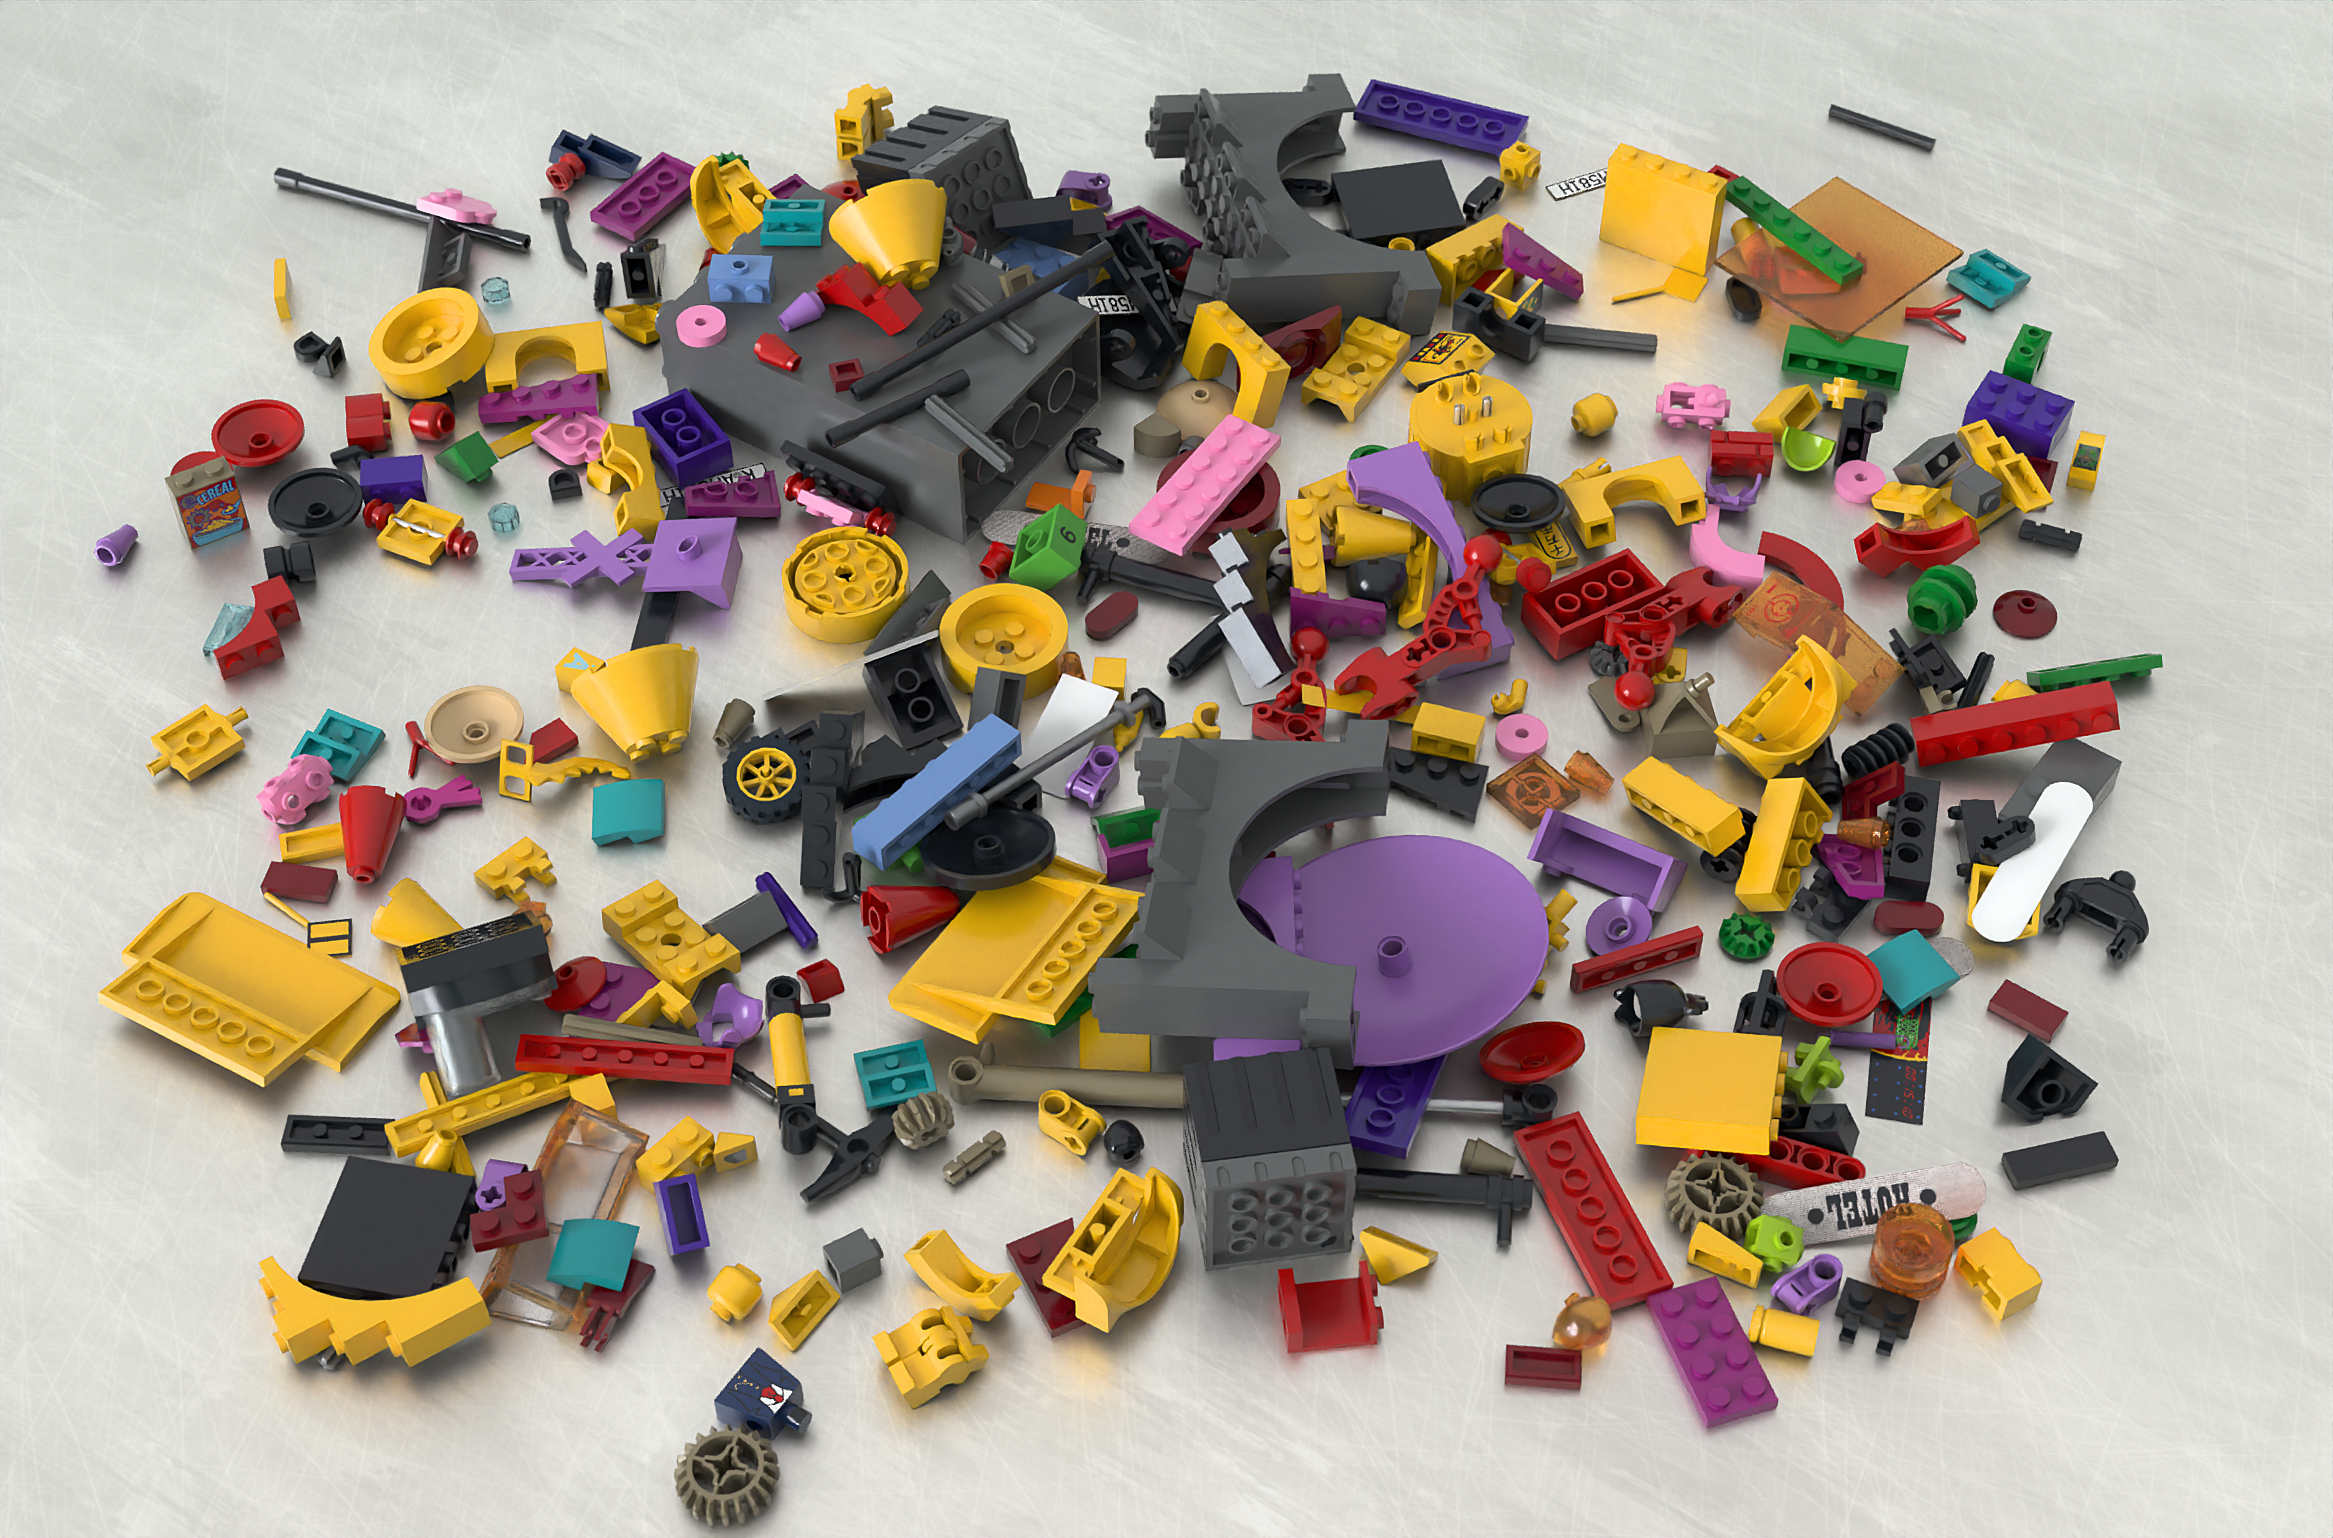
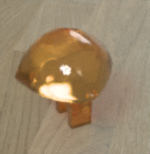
M1573 1292L1564 1301L1566 1307L1556 1317L1552 1329V1338L1555 1344L1562 1348L1585 1350L1598 1347L1608 1341L1612 1333L1613 1326L1610 1306L1602 1297H1580L1579 1293Z

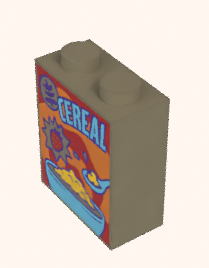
M224 456L164 478L181 533L191 550L250 528L235 474Z

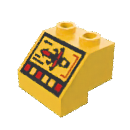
M1440 331L1405 363L1400 373L1417 388L1420 383L1474 369L1475 373L1481 375L1495 356V353L1474 334Z

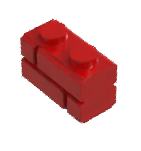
M1711 430L1708 444V466L1713 467L1712 475L1724 477L1731 475L1750 476L1757 478L1759 473L1762 474V477L1771 476L1774 458L1773 433Z

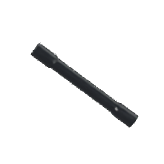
M965 370L956 371L919 391L855 420H849L825 431L827 443L832 449L843 445L871 429L926 405L925 400L933 394L938 395L940 398L947 397L969 387L970 379Z

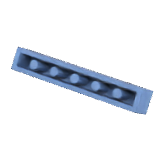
M992 713L982 721L975 723L967 734L959 740L952 742L944 753L928 762L921 772L912 779L905 781L898 791L889 798L882 800L878 807L868 816L856 822L851 829L854 851L884 871L944 820L943 815L946 810H950L963 802L967 794L971 792L977 793L1022 755L1021 732Z

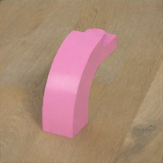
M1708 504L1706 518L1699 520L1698 524H1692L1689 556L1693 567L1703 566L1713 570L1712 586L1725 587L1737 584L1747 589L1746 598L1759 600L1765 556L1743 553L1728 547L1720 539L1717 530L1720 505Z

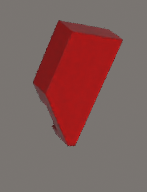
M560 718L531 734L529 744L534 745L533 765L536 762L545 764L579 744L578 736Z

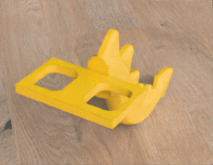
M504 738L501 740L499 794L530 801L532 784L534 786H542L546 782L562 784L565 783V777H580V771L587 774L593 773L594 770H598L599 773L612 772L614 777L626 780L631 779V773L627 767H620L612 762L597 758L574 757L553 764L536 762L533 765L534 745ZM509 745L523 748L526 751V764L512 762L508 759ZM507 775L524 780V794L511 792L507 789Z

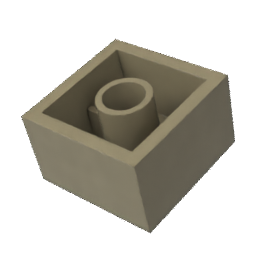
M1709 672L1704 673L1696 680L1690 679L1684 682L1654 684L1656 693L1654 700L1647 708L1638 711L1649 757L1652 756L1660 760L1715 754L1718 736L1714 731L1718 727V722L1707 689L1715 683L1713 676Z

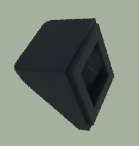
M336 336L322 354L313 370L314 374L332 378L345 362L346 356L341 337Z

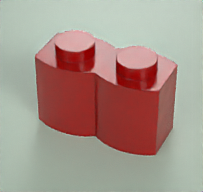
M382 393L345 396L348 446L357 444L370 452L387 450V441L393 440L391 423H386L387 419H392L390 402L383 400Z

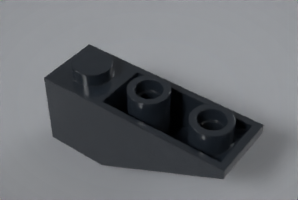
M1782 1104L1781 1118H1774L1779 1119V1136L1847 1156H1853L1860 1131L1846 1104Z

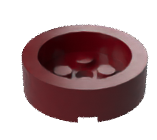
M1196 449L1182 453L1164 467L1157 481L1156 493ZM1267 462L1186 553L1192 555L1195 551L1210 554V559H1215L1208 547L1218 541L1216 535L1229 527H1232L1233 530L1246 527L1249 533L1254 535L1266 528L1269 532L1274 531L1280 519L1281 489L1276 472Z

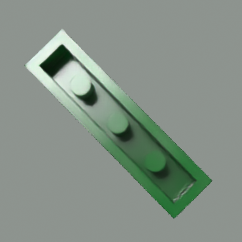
M1790 324L1781 370L1834 379V377L1858 381V384L1900 391L1909 346Z

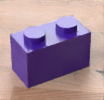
M423 455L361 460L360 488L364 504L366 505L375 498L380 499L383 505L387 502L393 505L406 504L410 498L420 502H427L428 475Z
M695 1173L653 1182L668 1254L675 1255L709 1247L710 1241Z

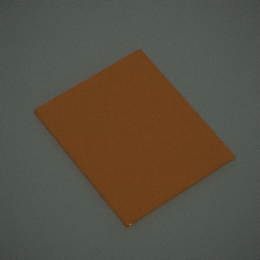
M1836 176L1789 208V210L1862 263L1864 267L1860 276L1843 285H1839L1763 227L1716 258L1714 265L1838 342L1843 343L1962 257L1964 251Z

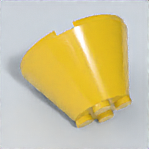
M926 179L893 181L866 190L868 196L855 203L850 199L835 211L829 221V231L832 238L857 263L861 262L880 286L887 284L890 287L899 281L902 282L906 289L912 287L913 290H921L929 286V279L935 275L939 268L947 207V196L943 187L938 188L935 186L934 181Z
M679 643L660 644L629 651L607 659V667L595 673L590 668L573 681L570 689L574 700L630 756L632 762L643 761L649 758L650 754L661 751L663 755L676 753L682 749L680 743L688 738L699 666V655L693 646L689 647L690 651L683 650L682 645Z

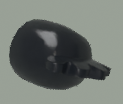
M1670 980L1638 981L1614 991V998L1622 1003L1614 1013L1615 1018L1620 1022L1626 1023L1635 1037H1650L1653 1027L1679 1028L1685 1022L1687 1016L1702 1015L1704 1011L1709 1009V1002L1706 1001L1705 996L1684 993L1681 987ZM1635 993L1640 1006L1641 1019L1634 1010Z

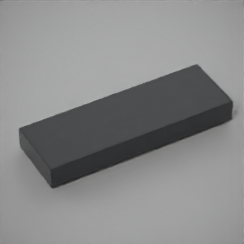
M288 1114L281 1147L283 1151L390 1156L392 1145L385 1133L384 1125L395 1121V1119Z
M2104 1131L2003 1153L2001 1162L2015 1190L2117 1167L2119 1161Z

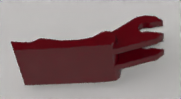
M631 1258L621 1292L599 1285L594 1288L586 1301V1307L592 1309L579 1334L585 1336L580 1346L588 1347L594 1338L595 1341H598L594 1351L602 1352L605 1349L617 1319L623 1318L632 1299L646 1285L648 1278L654 1273L655 1268L653 1265ZM603 1313L607 1314L597 1331Z

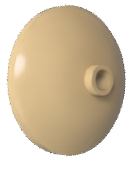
M1209 380L1187 381L1172 387L1161 396L1156 406V413L1181 430V444L1193 435L1200 436L1205 440L1228 414H1233L1238 394L1231 388L1218 382Z
M485 685L468 686L446 694L431 707L425 718L424 732L429 746L439 756L458 763H480L501 755V740L503 738L518 741L524 728V715L517 699L505 690Z

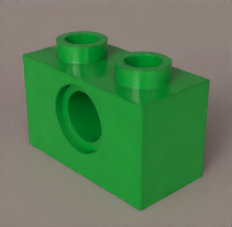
M2023 323L2005 360L2002 374L2033 385L2046 359L2052 332Z

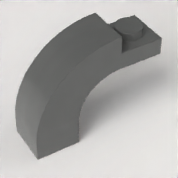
M1194 248L1176 312L1179 324L1192 327L1197 306L1211 302L1217 282V274L1220 271L1223 259L1222 255Z

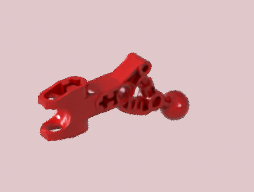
M1480 534L1472 537L1465 544L1463 559L1467 565L1463 577L1456 579L1453 584L1442 588L1436 596L1423 622V635L1406 644L1390 656L1381 647L1369 649L1358 656L1334 680V689L1340 696L1359 690L1370 691L1375 695L1359 712L1360 720H1389L1410 709L1417 702L1420 694L1415 689V686L1425 682L1452 664L1475 661L1484 662L1490 659L1492 655V637L1487 630L1482 629L1480 623L1483 616L1479 607L1478 588L1484 575L1496 571L1502 563L1504 553L1497 539L1490 535ZM1455 609L1461 613L1464 624L1469 625L1470 630L1451 629L1448 627L1449 620ZM1442 645L1447 646L1445 648H1438V646Z
M1700 566L1672 577L1665 585L1664 595L1643 606L1640 610L1607 613L1605 615L1603 642L1609 646L1620 645V652L1629 661L1628 671L1622 674L1614 685L1616 702L1623 709L1631 712L1642 711L1647 708L1654 700L1656 694L1654 682L1651 678L1667 667L1673 655L1675 638L1701 622L1711 628H1718L1727 623L1746 603L1747 589L1737 584L1714 587L1712 586L1714 571ZM1735 597L1734 601L1729 605L1728 603Z
M1310 626L1294 632L1289 642V651L1291 657L1297 662V668L1291 674L1290 684L1276 695L1274 703L1271 705L1258 703L1253 707L1251 730L1254 735L1274 741L1326 742L1322 737L1326 722V687L1323 681L1318 678L1316 665L1325 660L1330 648L1327 636L1320 629ZM1302 684L1321 687L1325 707L1306 704L1304 714H1293L1283 711L1284 709L1290 710L1298 703H1302ZM1333 822L1321 825L1325 830L1335 827Z

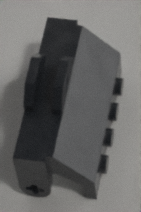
M1168 237L1154 241L1153 251L1156 261L1161 262L1169 292L1172 293L1178 308L1184 284L1166 273V270L1185 265L1191 250L1184 240L1178 237ZM1110 277L1100 281L1086 291L1084 295L1124 294V292ZM1141 314L1099 316L1101 376L1136 391L1160 386L1165 376L1170 372V368L1176 357L1180 354L1181 349L1172 353ZM1178 323L1176 327L1180 340L1185 342L1190 335L1192 327Z

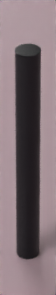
M1834 104L1830 106L1828 115L1933 150L1936 139Z

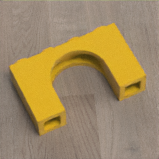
M1222 300L1198 305L1181 364L1198 381L1220 377L1224 370L1229 349H1231L1238 361L1241 373L1240 390L1232 415L1263 429L1273 427L1291 367Z
M602 321L495 333L491 353L485 362L488 393H502L520 387L519 378L523 369L536 360L549 357L563 358L572 362L577 368V375L596 373L599 380V391L611 390Z
M1680 455L1562 485L1565 505L1571 512L1568 518L1586 549L1617 541L1615 519L1611 510L1626 502L1636 500L1656 502L1668 511L1676 526L1706 518L1704 491Z

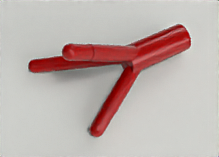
M1963 294L1932 308L1906 307L1905 319H1928L1964 342L1967 339L1966 336L1937 317L1960 314L1961 309L1944 308L1963 300Z
M416 721L406 723L405 729L413 744L408 770L410 777H413L415 774L419 750L423 748L450 766L455 765V762L439 756L431 749Z

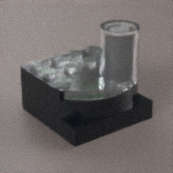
M524 911L394 950L418 1030L426 1028L445 1095L448 1097L464 1095L487 1088L501 1081V1074L483 1016L529 1000L538 1001L552 996L551 990L558 989L548 954L550 951L542 924L532 911Z

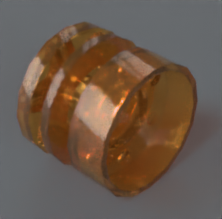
M1915 1202L1902 1203L1886 1210L1877 1222L1868 1265L1872 1280L1879 1288L1917 1301H1924L1937 1294L1945 1284L1953 1253L1955 1236L1952 1225L1942 1213L1929 1205Z

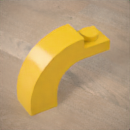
M945 1229L928 1231L903 1255L920 1278L937 1295L958 1311L981 1321H990L1002 1308L1011 1303L1015 1298L1013 1293L1023 1284L1014 1272L994 1274L978 1267L959 1249Z

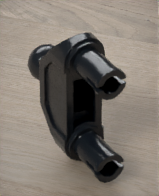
M2124 870L2115 871L2109 877V880L2103 877L2073 879L2063 883L2054 893L2055 903L2043 917V922L2049 929L2055 920L2058 921L2053 927L2054 931L2062 930L2071 914L2074 913L2117 934L2106 948V953L2113 960L2117 952L2120 951L2121 953L2116 959V962L2120 963L2125 962L2134 946L2144 942L2149 935V924L2146 914L2133 892L2136 887V880L2130 872Z

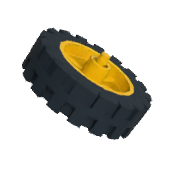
M766 735V738L754 736L751 737V741L747 743L743 741L738 744L737 750L729 753L727 757L728 763L724 764L722 770L727 802L732 805L733 811L737 815L741 813L745 820L753 822V820L759 821L761 825H768V822L775 821V824L782 823L784 818L796 816L798 809L802 808L803 785L810 782V764L807 756L803 755L802 749L797 744L793 746L791 740L785 737L778 739L776 735ZM764 762V765L759 769L754 767V765ZM770 762H777L781 765L773 769L770 766ZM787 769L792 774V779L778 777ZM747 771L753 774L754 776L758 777L755 779L743 781V778ZM777 785L788 787L779 795ZM760 786L755 796L746 790ZM764 793L773 795L771 798H762Z

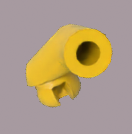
M1516 679L1512 683L1510 695L1507 696L1501 692L1499 698L1495 694L1491 699L1494 712L1500 715H1507L1523 708L1528 683L1523 679Z

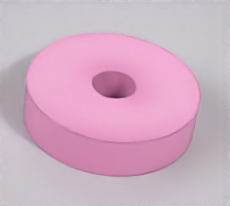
M709 305L690 307L684 310L676 321L679 339L692 347L701 348L715 345L727 333L724 313L720 309Z
M1860 460L1848 461L1837 469L1834 486L1837 493L1848 501L1869 503L1872 502L1871 498L1885 485V475L1873 463Z
M1513 714L1503 718L1498 723L1495 733V745L1497 750L1506 758L1520 762L1531 761L1540 757L1546 750L1548 730L1545 724L1538 718L1528 714Z

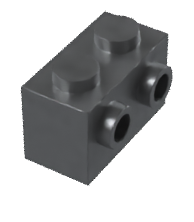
M1954 432L1928 439L1896 465L1893 471L1901 484L1937 488L1941 481L1953 475L1956 469L1969 458Z

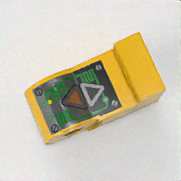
M2081 430L2074 449L2066 486L2094 491L2106 435Z

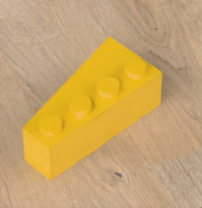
M1495 214L1426 248V255L1442 287L1439 302L1451 308L1468 286L1471 287L1487 270L1500 269L1504 265L1502 229L1508 222L1524 232V228Z
M1804 777L1768 779L1765 793L1761 797L1758 817L1753 825L1750 844L1744 855V864L1740 878L1736 882L1735 895L1750 912L1787 911L1801 882L1799 872L1802 867L1809 866L1812 860L1810 850L1813 844L1820 843L1824 835L1821 827L1823 823L1830 822L1834 815Z

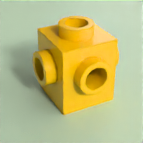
M1516 141L1510 148H1506L1500 156L1499 180L1521 192L1526 190L1539 177L1541 171V151Z

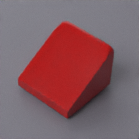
M823 959L796 972L798 979L814 1003H819L840 994L845 989L839 969L828 959Z

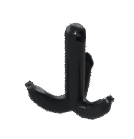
M1079 428L1073 432L1071 441L1066 446V462L1070 470L1077 476L1079 473L1075 456L1077 449L1115 470H1122L1124 468V461L1096 446L1098 441L1095 437L1102 434L1098 428Z
M846 852L842 857L846 889L836 892L822 888L820 892L830 902L845 903L854 900L860 904L863 892L860 890L862 860L859 855Z

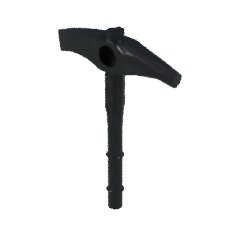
M734 1063L732 1077L741 1082L744 1087L747 1086L769 1101L772 1106L777 1107L776 1089L756 1076L753 1071L750 1072L740 1064ZM900 1104L887 1106L876 1120L866 1127L852 1132L849 1136L823 1118L817 1117V1136L834 1147L836 1151L829 1165L818 1179L800 1192V1196L807 1204L858 1179L867 1170L874 1173L879 1169L881 1156L896 1136L892 1115L898 1110Z

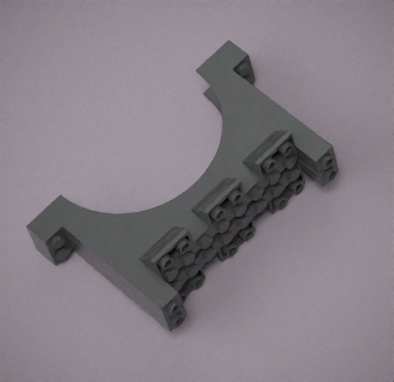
M1340 73L1309 74L1307 84L1303 86L1302 92L1211 94L1206 88H1201L1200 94L1156 95L1154 107H1151L1149 111L1150 128L1145 132L1146 147L1150 148L1154 159L1185 158V167L1180 171L1181 186L1185 187L1188 203L1192 204L1196 216H1202L1207 212V221L1202 225V237L1204 240H1207L1209 252L1223 256L1220 267L1221 271L1217 274L1218 288L1216 295L1212 296V302L1222 300L1247 325L1263 322L1300 321L1339 305L1342 308L1341 319L1357 318L1358 316L1364 318L1387 317L1388 323L1392 324L1395 330L1408 335L1430 334L1442 287L1425 251H1407L1378 247L1344 236L1324 226L1301 209L1288 194L1281 182L1280 175L1297 163L1317 156L1346 152V146L1340 136L1339 127L1342 114L1355 112L1356 105Z
M1348 719L1347 731L1340 734V742L1184 738L1183 736H1176V738L1143 737L1141 751H1135L1134 756L1135 771H1140L1137 784L1138 795L1143 796L1145 809L1154 808L1161 810L1159 822L1153 823L1152 838L1155 845L1148 848V867H1153L1154 871L1151 875V882H1147L1145 896H1139L1138 917L1140 921L1134 922L1132 932L1133 943L1139 944L1136 959L1098 957L1095 972L1089 973L1088 991L1089 993H1094L1092 1016L1093 1018H1098L1100 1033L1301 1040L1302 1049L1329 1046L1334 1069L1353 1070L1360 1022V1011H1354L1353 1001L1357 974L1356 966L1319 962L1280 947L1259 933L1248 922L1240 911L1237 900L1245 881L1254 868L1270 852L1289 839L1315 827L1335 821L1368 816H1386L1392 773L1389 720Z

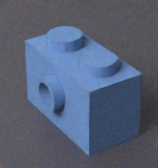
M712 254L707 277L710 302L771 303L776 281L773 256Z

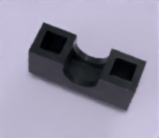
M1470 286L1454 302L1452 329L1457 332L1474 334L1481 342L1528 362L1543 346L1546 318L1519 308L1510 320L1507 321L1496 313L1494 309V296Z

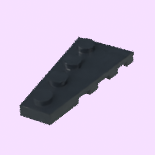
M1390 747L1392 763L1390 789L1394 786L1405 790L1407 796L1419 801L1422 797L1437 804L1438 809L1448 813L1451 810L1464 815L1465 820L1475 824L1488 778L1489 766Z

